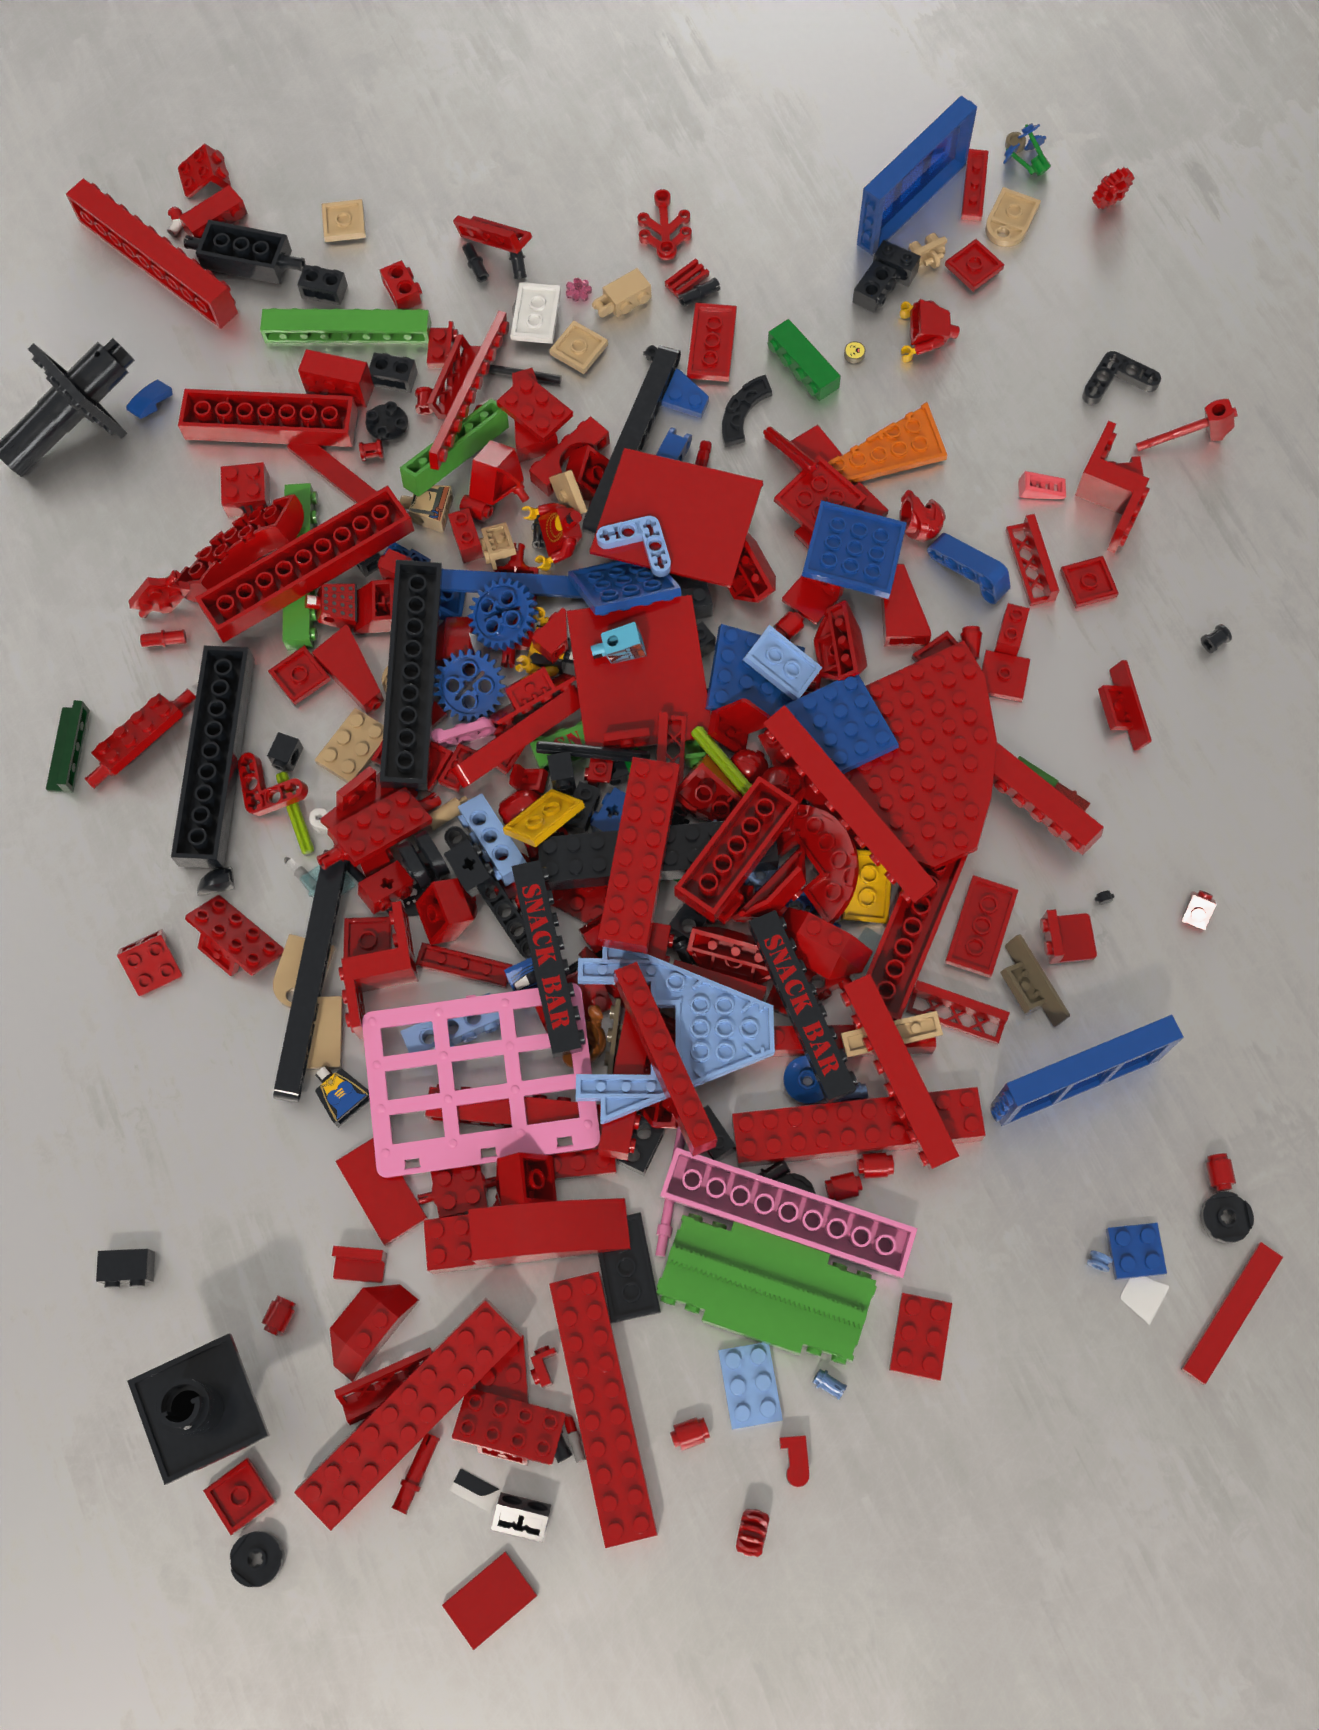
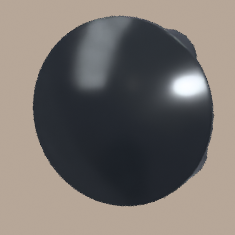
M389 401L367 411L365 424L367 431L374 438L390 441L399 438L405 433L408 427V417L395 402Z

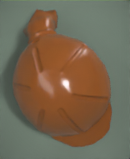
M589 1005L588 1014L590 1019L586 1021L591 1063L600 1058L606 1048V1035L601 1027L604 1016L599 1005ZM572 1054L562 1056L564 1063L568 1067L573 1068Z

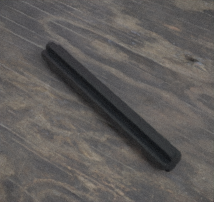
M537 741L536 744L537 753L551 755L570 751L572 757L632 762L633 757L650 759L651 755L649 751L547 741Z

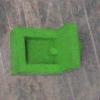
M696 740L685 741V767L694 768L707 753Z

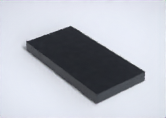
M641 1212L627 1215L631 1249L598 1253L611 1324L661 1313Z

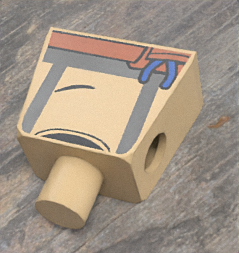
M434 485L419 497L413 494V497L402 495L400 503L404 509H409V515L413 523L444 533L454 496L451 486Z

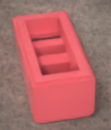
M1025 471L1019 478L1018 487L1019 497L1066 498V479L1028 471ZM1054 485H1057V491H1054Z

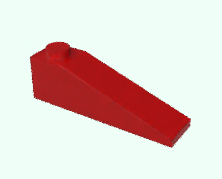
M707 754L681 781L676 794V799L688 810L695 813L698 811L708 816L712 821L714 819L725 821L743 797Z

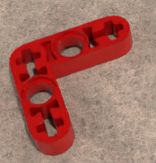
M249 752L240 756L238 770L244 805L249 813L255 816H262L299 802L307 796V784L296 778L266 788L260 758ZM253 779H257L256 787L250 790V782ZM280 792L281 797L279 801L273 803V795Z

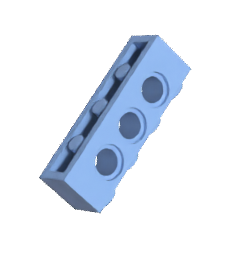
M481 793L458 806L460 812L458 820L464 829L468 827L471 832L469 833L473 844H479L484 854L482 858L485 862L491 863L495 872V878L497 881L502 880L506 887L515 882L511 866L527 862L511 837L504 834V826ZM479 822H485L482 825H476ZM490 839H496L494 842L488 843ZM502 856H507L505 860H498Z
M499 1013L478 1015L481 1017V1020L475 1025L469 1023L470 1018L473 1016L448 1019V1028L452 1025L459 1026L455 1034H449L450 1046L454 1047V1045L460 1042H471L477 1038L476 1035L483 1032L491 1033L499 1029ZM432 1022L418 1023L400 1031L409 1053L435 1049V1042L432 1044L425 1043L427 1036L434 1035Z

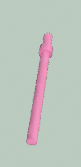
M679 1126L677 1127L673 1155L676 1147L684 1149L685 1139ZM667 1199L664 1201L661 1224H658L656 1233L658 1242L655 1255L659 1257H665L668 1238H671L673 1228L670 1225L674 1202Z

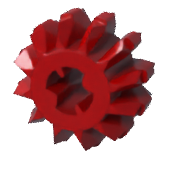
M746 1509L743 1512L736 1542L737 1552L750 1557H759L762 1554L769 1525L768 1514L757 1509Z

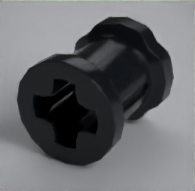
M1219 624L1213 632L1201 637V644L1206 651L1213 653L1221 644L1232 640L1231 632L1226 626Z

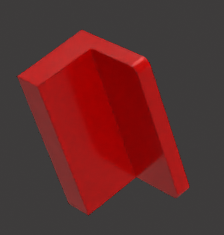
M333 1246L332 1256L336 1258L333 1273L334 1279L383 1283L387 1258L385 1251Z

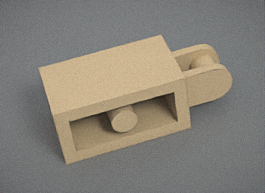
M636 268L602 287L603 295L593 301L592 307L598 310V315L601 318L612 312L616 317L627 314L633 308L640 304H645L651 299V284L639 269Z

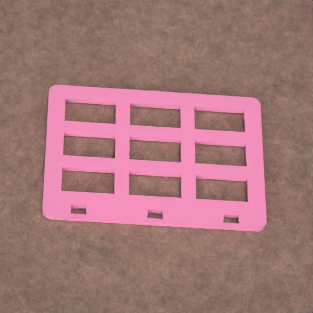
M572 983L575 996L571 997L572 1006H578L580 1020L576 1021L577 1029H583L586 1044L581 1045L582 1052L572 1054L574 1074L522 1081L519 1053L550 1049L551 1045L548 1033L517 1037L514 1010L542 1006L538 988L477 997L476 995H469L463 999L366 1013L362 1018L378 1174L382 1177L390 1178L495 1163L497 1158L518 1152L550 1155L597 1147L601 1136L596 1101H578L580 1118L527 1125L524 1096L576 1089V1074H592L580 987ZM499 1012L502 1040L450 1046L448 1019ZM432 1022L435 1049L384 1056L381 1029ZM504 1055L507 1083L455 1091L452 1062ZM437 1065L440 1093L393 1100L388 1099L386 1072ZM509 1099L512 1120L511 1128L460 1135L457 1106ZM442 1108L445 1137L393 1144L391 1115ZM572 1137L573 1145L557 1147V1138ZM495 1147L497 1156L481 1158V1149ZM419 1158L421 1167L405 1169V1160Z

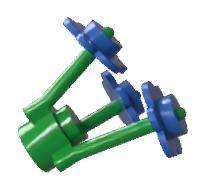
M1026 124L1021 129L1023 133L1018 136V139L1026 135L1030 137L1024 150H1036L1038 155L1030 161L1032 165L1030 166L1015 153L1020 143L1015 146L1011 145L1006 149L1004 154L1006 158L1003 164H1006L1013 157L1028 170L1030 175L1036 173L1037 176L1042 175L1051 167L1040 148L1045 143L1046 136L1033 135V131L1040 124Z

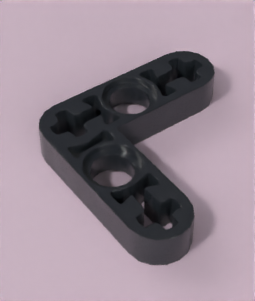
M1110 351L1104 355L1086 384L1082 398L1084 402L1090 405L1099 403L1115 377L1144 391L1153 392L1160 384L1161 375L1156 370L1123 354ZM1115 361L1110 369L1107 368L1109 362ZM1133 368L1137 374L1130 375L1126 372V369ZM1103 374L1107 376L1108 380L1100 381L1097 376ZM1095 387L1098 388L1096 394L1090 395Z

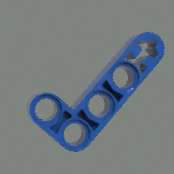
M942 533L927 548L929 556L934 561L979 584L982 597L990 604H996L1011 587L1009 572L1003 563L949 534Z

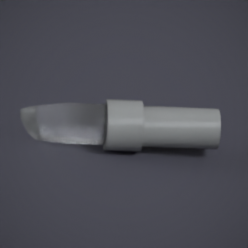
M285 857L284 863L294 875L312 890H315L317 881L308 874V871L291 858Z

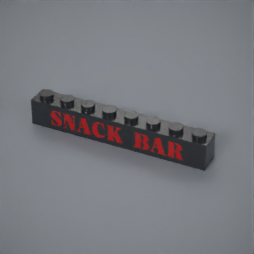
M540 860L511 866L553 1058L582 1052L581 1045L586 1044L583 1029H577L576 1021L580 1020L578 1006H572L571 997H574L575 993L572 982L567 983L565 975L570 973L567 959H562L560 950L565 948L562 935L557 936L555 927L559 926L557 912H551L550 904L554 903L552 890H547L545 881L549 880L546 866L541 867Z
M776 910L750 920L748 924L749 930L827 1104L854 1093L856 1090L855 1085L858 1084L853 1071H848L845 1062H848L846 1054L842 1048L838 1049L836 1045V1032L832 1025H827L825 1020L827 1013L823 1004L817 1003L814 996L817 995L816 988L812 981L808 982L804 974L807 972L806 966L802 959L798 960L794 952L797 951V946L792 937L788 938L785 932L787 924L782 915L778 916Z

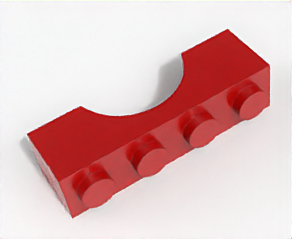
M591 416L586 421L580 422L571 434L565 435L555 448L549 449L540 461L532 464L529 469L531 482L549 497L554 493L549 477L562 473V467L569 459L571 451L585 445H590L596 451L601 452L610 444L609 431Z

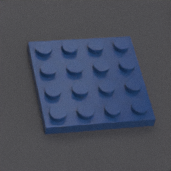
M821 500L802 576L889 599L907 523Z
M621 561L568 571L569 581L595 615H607L617 610L625 611L639 605L648 606L656 601H670L674 597L681 596V587L670 574L664 577H657L650 568Z
M724 624L718 627L705 709L713 711L745 698L772 716L775 714L774 710L793 701L743 661V658L761 635ZM795 645L805 653V647Z
M859 674L854 677H848L845 680L832 682L785 705L843 774L899 748L896 738Z

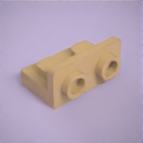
M506 522L481 529L483 538H479L486 564L491 563L492 569L495 571L497 570L495 560L516 555L515 546Z

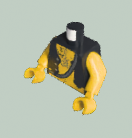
M541 607L535 608V610L539 611V618L533 615V618L540 622L536 629L543 627L549 619L545 617V611ZM568 637L569 649L554 664L534 649L531 642L527 656L521 655L516 659L522 665H516L515 670L517 672L526 670V673L530 674L543 666L550 677L563 674L566 663L574 665L570 638Z

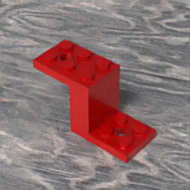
M1108 421L1082 474L1075 496L1122 515L1107 549L1110 552L1116 553L1118 546H1124L1138 513L1143 506L1150 488L1146 487L1150 478L1105 460L1117 436L1114 433L1116 423Z
M401 901L392 902L393 911H389L390 922L396 932L392 934L395 948L341 959L342 967H339L340 980L344 981L345 990H342V998L349 1010L348 1013H345L346 1024L359 1039H364L362 1018L366 1012L363 992L419 982L409 917Z

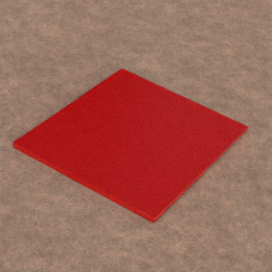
M624 448L597 531L603 526L645 516H653L658 519L671 560V574L731 588L761 488L763 487V480ZM646 525L649 529L650 536L653 535V527H651V525ZM628 528L624 529L622 534L630 537L634 534V531ZM615 532L616 539H618V532ZM595 534L589 549L590 554L650 568L643 541L611 549H603L598 546ZM603 535L605 541L610 540L608 535ZM653 542L649 545V548L654 551L659 550L661 544ZM658 557V566L662 569L664 565L661 562V557Z
M692 595L674 597L670 601H656L648 606H634L625 611H612L607 615H595L590 608L567 611L585 745L604 747L603 734L605 732L643 727L649 728V742L634 743V746L622 749L657 745L659 711L668 712V715L686 716L685 741L695 740L691 732L697 726L703 727L708 733L711 714L710 710L705 709L707 688ZM632 622L636 623L642 635L647 656L618 663H610L607 656L597 659L593 658L591 646L603 643L601 638L603 632ZM668 721V730L673 736L681 730V721ZM667 734V742H668L671 738H670L669 735ZM681 734L676 738L679 742ZM612 746L611 748H621V746Z

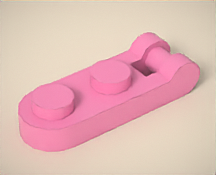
M481 717L475 722L468 724L460 723L447 730L436 728L432 731L431 737L435 743L449 748L459 743L463 744L490 736L494 733L496 727L491 719Z

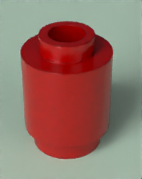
M464 495L460 502V510L469 508L472 518L482 522L490 519L493 514L494 508L492 505L472 499L469 495Z
M789 611L773 628L791 641L804 628V619L799 613Z
M886 1152L862 1154L861 1159H857L858 1174H862L863 1179L887 1178L888 1175H894L893 1156L886 1155Z
M1227 1153L1207 1156L1206 1168L1211 1188H1216L1217 1192L1231 1190L1232 1185L1236 1184L1231 1159H1228Z
M854 1172L831 1176L830 1180L824 1181L828 1198L835 1199V1201L859 1196V1191L863 1190L860 1176H855Z
M277 1295L275 1301L272 1300L261 1322L265 1324L263 1330L276 1336L279 1331L284 1333L295 1312L293 1309L296 1304Z
M695 1417L673 1425L674 1431L670 1432L675 1448L680 1446L681 1451L705 1443V1439L710 1438L704 1418L697 1419Z

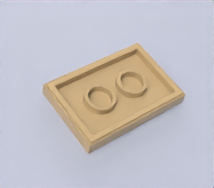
M342 996L318 997L317 1004H319L316 1021L313 1022L315 1027L306 1070L321 1069L324 1066H327L329 1069L342 1068L343 998Z

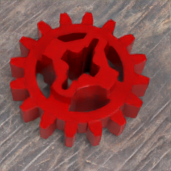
M1123 167L1121 170L1118 168L1116 172L1110 173L1109 176H1105L1101 180V184L1097 186V190L1093 193L1094 196L1092 197L1093 203L1098 209L1109 208L1110 205L1121 201L1125 197V193L1133 185L1132 181L1135 179L1133 173L1128 168Z

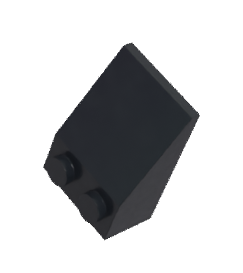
M669 573L681 587V596L692 595L696 620L713 616V602L707 582Z

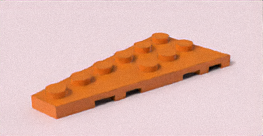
M926 402L915 412H909L905 415V418L896 423H891L868 437L864 443L859 446H853L849 452L841 457H835L828 463L854 484L859 481L862 482L947 460V452L929 405Z

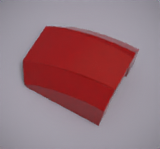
M446 617L439 625L437 667H445L443 659L451 661V653L459 657V650H463L465 655H467L468 649H472L475 655L469 633L472 634L474 630L469 627V624L473 622L472 619L468 617ZM469 663L465 668L474 669L475 666L472 663Z

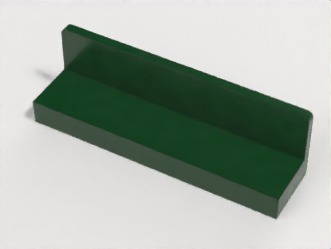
M74 700L72 708H62L46 784L47 791L74 792L90 711L83 701Z

